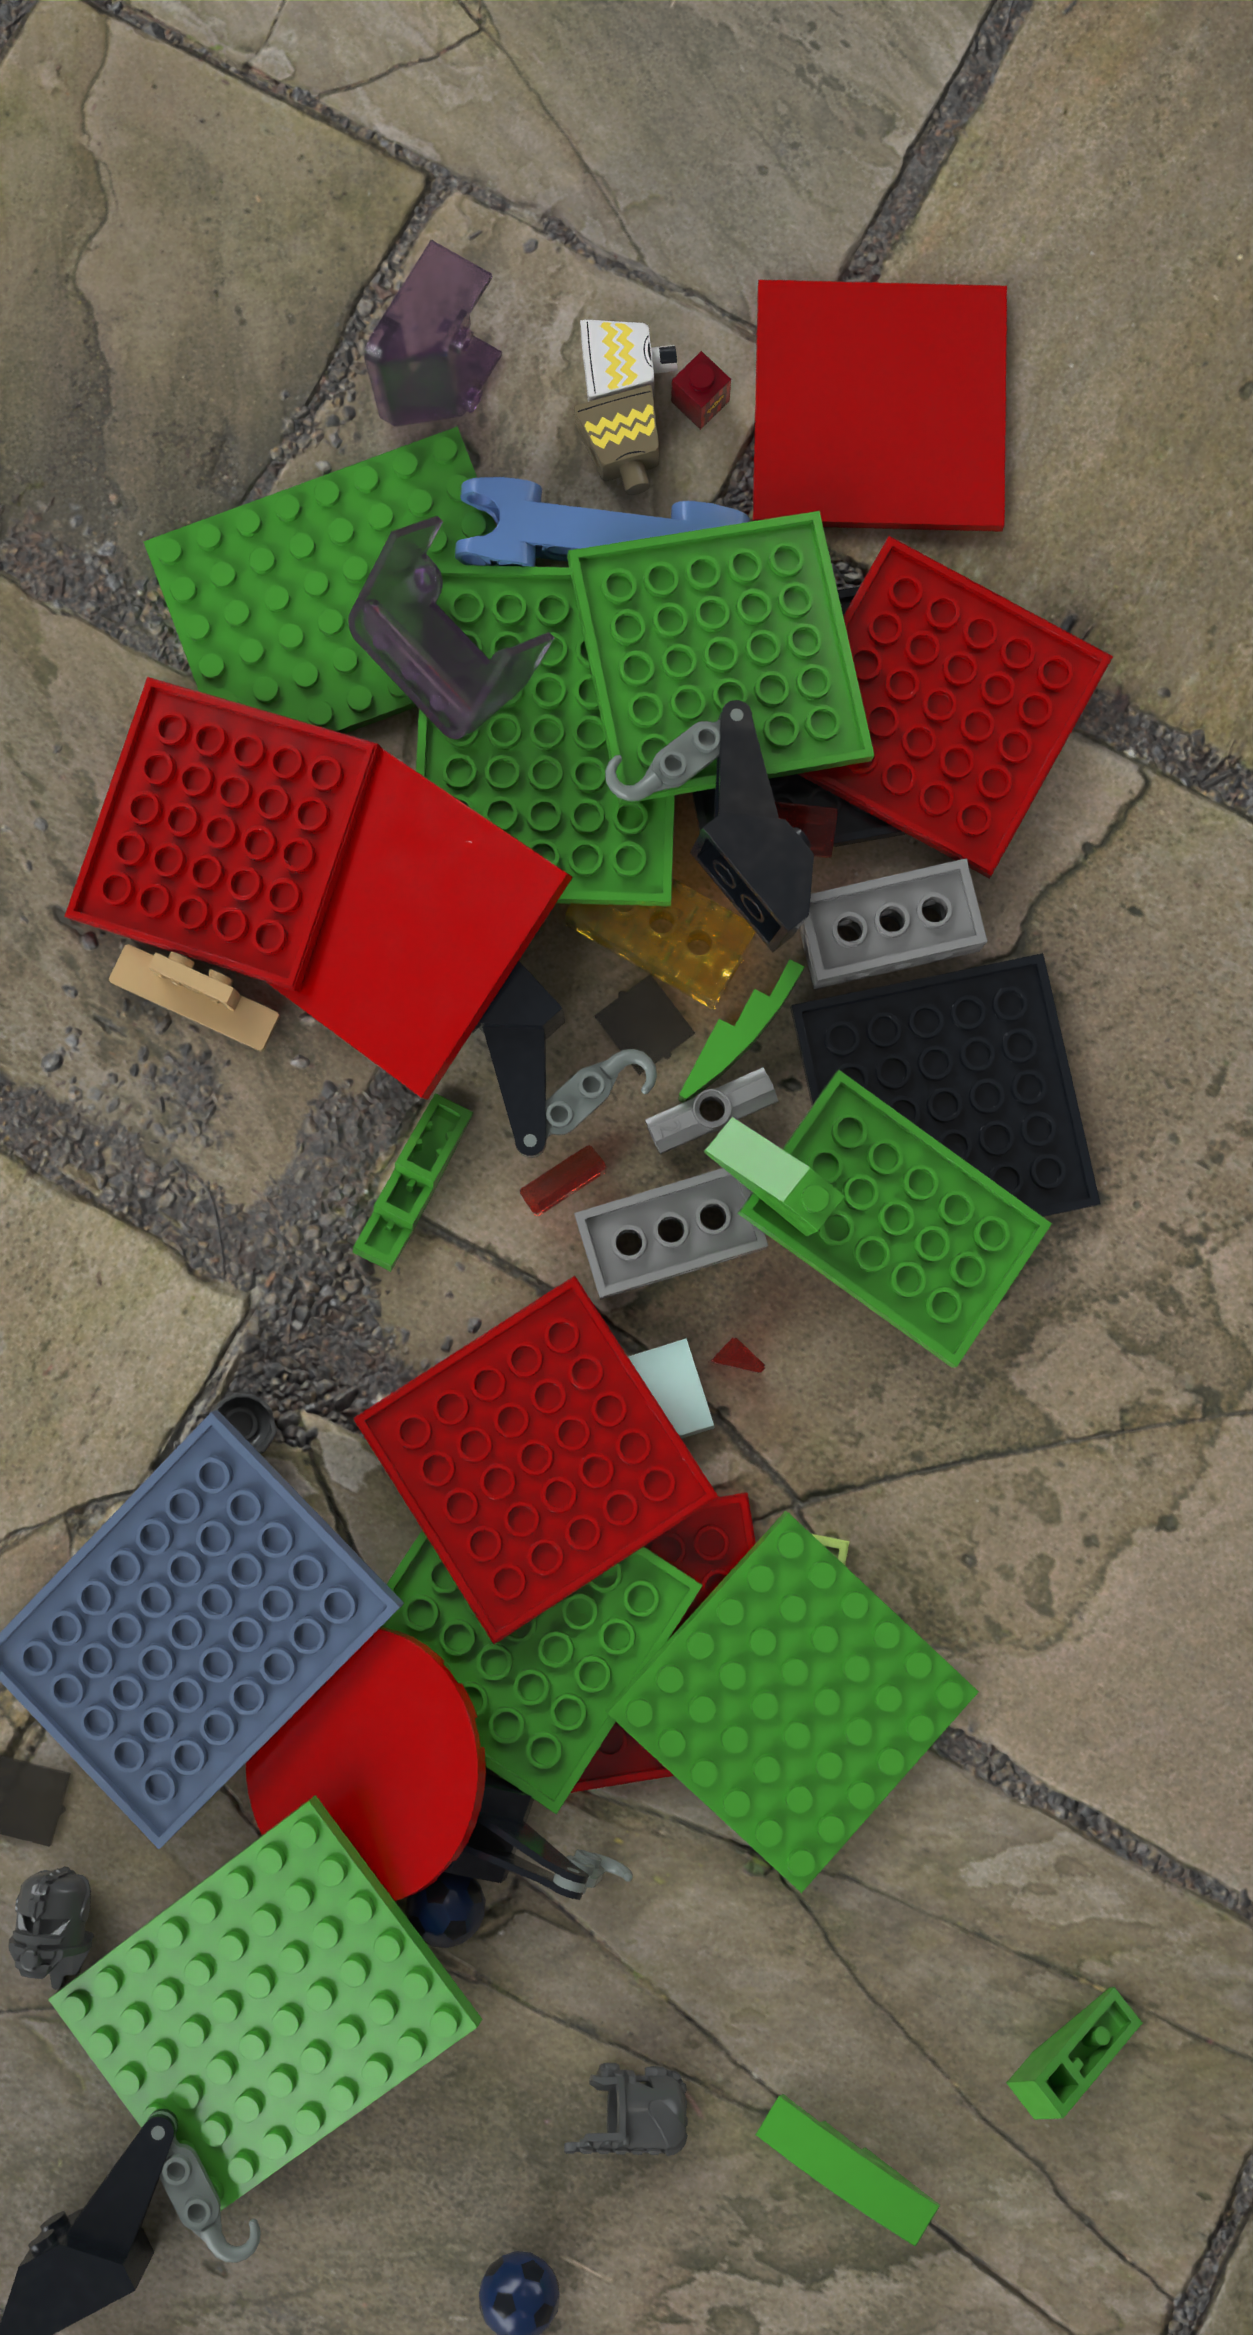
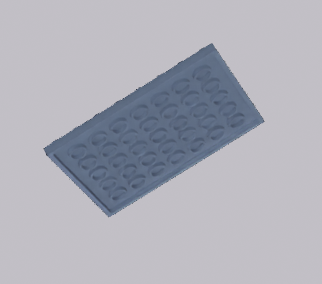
M215 1410L192 1431L0 1632V1682L145 1836L160 1849L360 1649L404 1602L218 1410Z

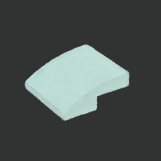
M687 1338L628 1356L681 1439L715 1428Z

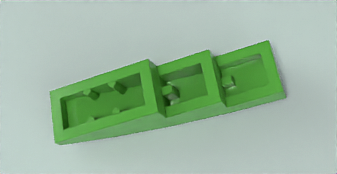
M789 959L771 995L768 996L754 989L735 1026L718 1019L679 1093V1101L684 1103L696 1097L718 1080L753 1046L781 1010L801 977L805 966Z
M436 1093L434 1094L396 1160L394 1171L375 1202L374 1211L353 1246L354 1254L390 1272L392 1271L435 1192L473 1116L472 1111Z
M784 2094L778 2096L755 2134L834 2194L913 2246H917L940 2207V2204L866 2147L863 2149L859 2148L826 2121L819 2122Z

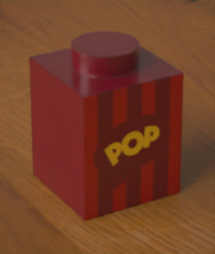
M701 351L672 379L671 402L701 430L730 401L732 379Z

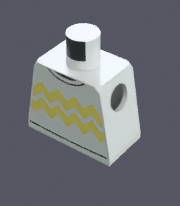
M580 320L588 402L650 384L654 397V374L677 371L675 345L651 347L647 324Z

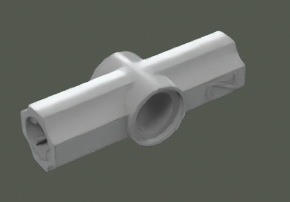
M764 1067L715 1089L704 1090L693 1099L645 1119V1123L659 1154H662L707 1133L721 1130L731 1117L739 1120L773 1105L779 1100L769 1075ZM710 1100L716 1101L722 1106L724 1115L718 1121H707L700 1114L699 1108L701 1104Z

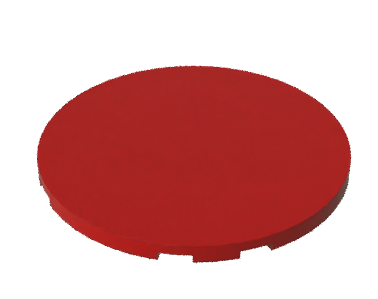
M380 1627L246 1762L248 1795L261 1834H265L316 1795L394 1901L410 1897L437 1881V1878L448 1866L457 1860L471 1837L482 1806L486 1776L484 1746L481 1747L475 1722L478 1716L463 1684L456 1681L449 1669L444 1665V1660L416 1638L400 1631Z

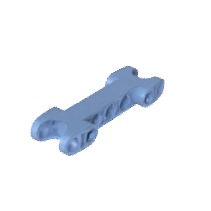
M479 477L468 479L462 483L460 498L464 503L487 512L493 517L497 527L485 536L458 540L455 547V558L464 565L535 567L536 558L568 562V550L750 522V518L745 513L736 509L698 501H679L674 503L671 508V519L542 503V488L535 482L507 477Z

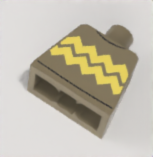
M651 384L575 405L574 418L576 429L603 481H610L621 477L627 495H637L648 490L650 484L646 470L659 465V442Z

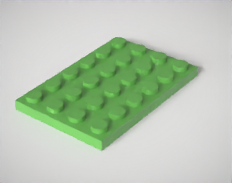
M840 1070L833 1075L782 1149L811 1167L845 1195L844 1199L822 1227L807 1237L753 1192L737 1213L952 1368L958 1366L1052 1224Z

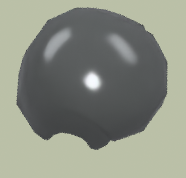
M234 1393L220 1400L213 1410H218L260 1454L267 1450L276 1435L277 1429L271 1408L265 1401H262L253 1394Z

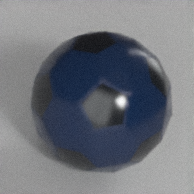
M443 1872L433 1884L407 1897L405 1913L425 1943L432 1947L449 1948L464 1943L479 1929L485 1914L486 1899L477 1879Z
M514 2251L503 2255L489 2266L481 2280L479 2308L484 2321L497 2335H540L550 2327L558 2312L560 2299L559 2282L553 2269L542 2258L531 2252Z

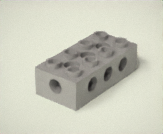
M967 858L812 893L809 916L799 928L814 990L980 952L987 943ZM932 908L936 910L940 915L941 921H928L923 916L922 909ZM884 917L894 919L899 925V931H886L881 926L879 919ZM841 927L852 928L857 933L858 940L852 942L843 940L838 935L837 929Z
M724 1168L574 1213L600 1300L765 1250L768 1247L765 1233L737 1214L752 1192ZM707 1208L718 1209L724 1216V1225L716 1230L707 1229L701 1223V1212ZM672 1220L681 1225L683 1236L680 1240L669 1243L661 1239L658 1228L665 1221ZM625 1233L637 1235L642 1242L639 1252L631 1256L620 1253L616 1243L621 1235Z

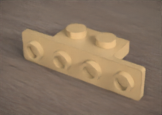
M130 944L124 946L109 977V981L112 984L258 1051L265 1050L280 1018L278 1012L241 996L235 988L231 987L234 982L233 979L210 969L208 975L192 969L195 962L178 953L171 951L167 958L157 952L152 955Z

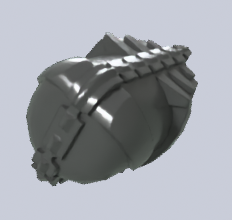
M69 1867L57 1868V1870L40 1871L28 1877L22 1883L15 1904V1911L17 1913L16 1926L8 1944L9 1951L15 1961V1967L19 1969L21 1976L43 1979L50 1974L51 1985L55 1990L63 1987L66 1975L80 1973L94 1938L92 1932L85 1931L91 1904L89 1881L83 1875L76 1874L74 1870H70Z
M617 2063L601 2064L597 2075L590 2076L589 2084L599 2091H608L607 2133L585 2134L584 2139H580V2142L564 2143V2152L566 2154L581 2152L582 2154L616 2153L618 2155H625V2153H632L633 2155H642V2153H649L650 2155H659V2153H663L666 2156L675 2155L682 2150L688 2136L686 2132V2126L688 2125V2118L686 2117L687 2100L685 2098L687 2088L681 2079V2075L677 2071L667 2070L664 2067L658 2066L646 2067L645 2076L635 2075L633 2070H620V2066Z

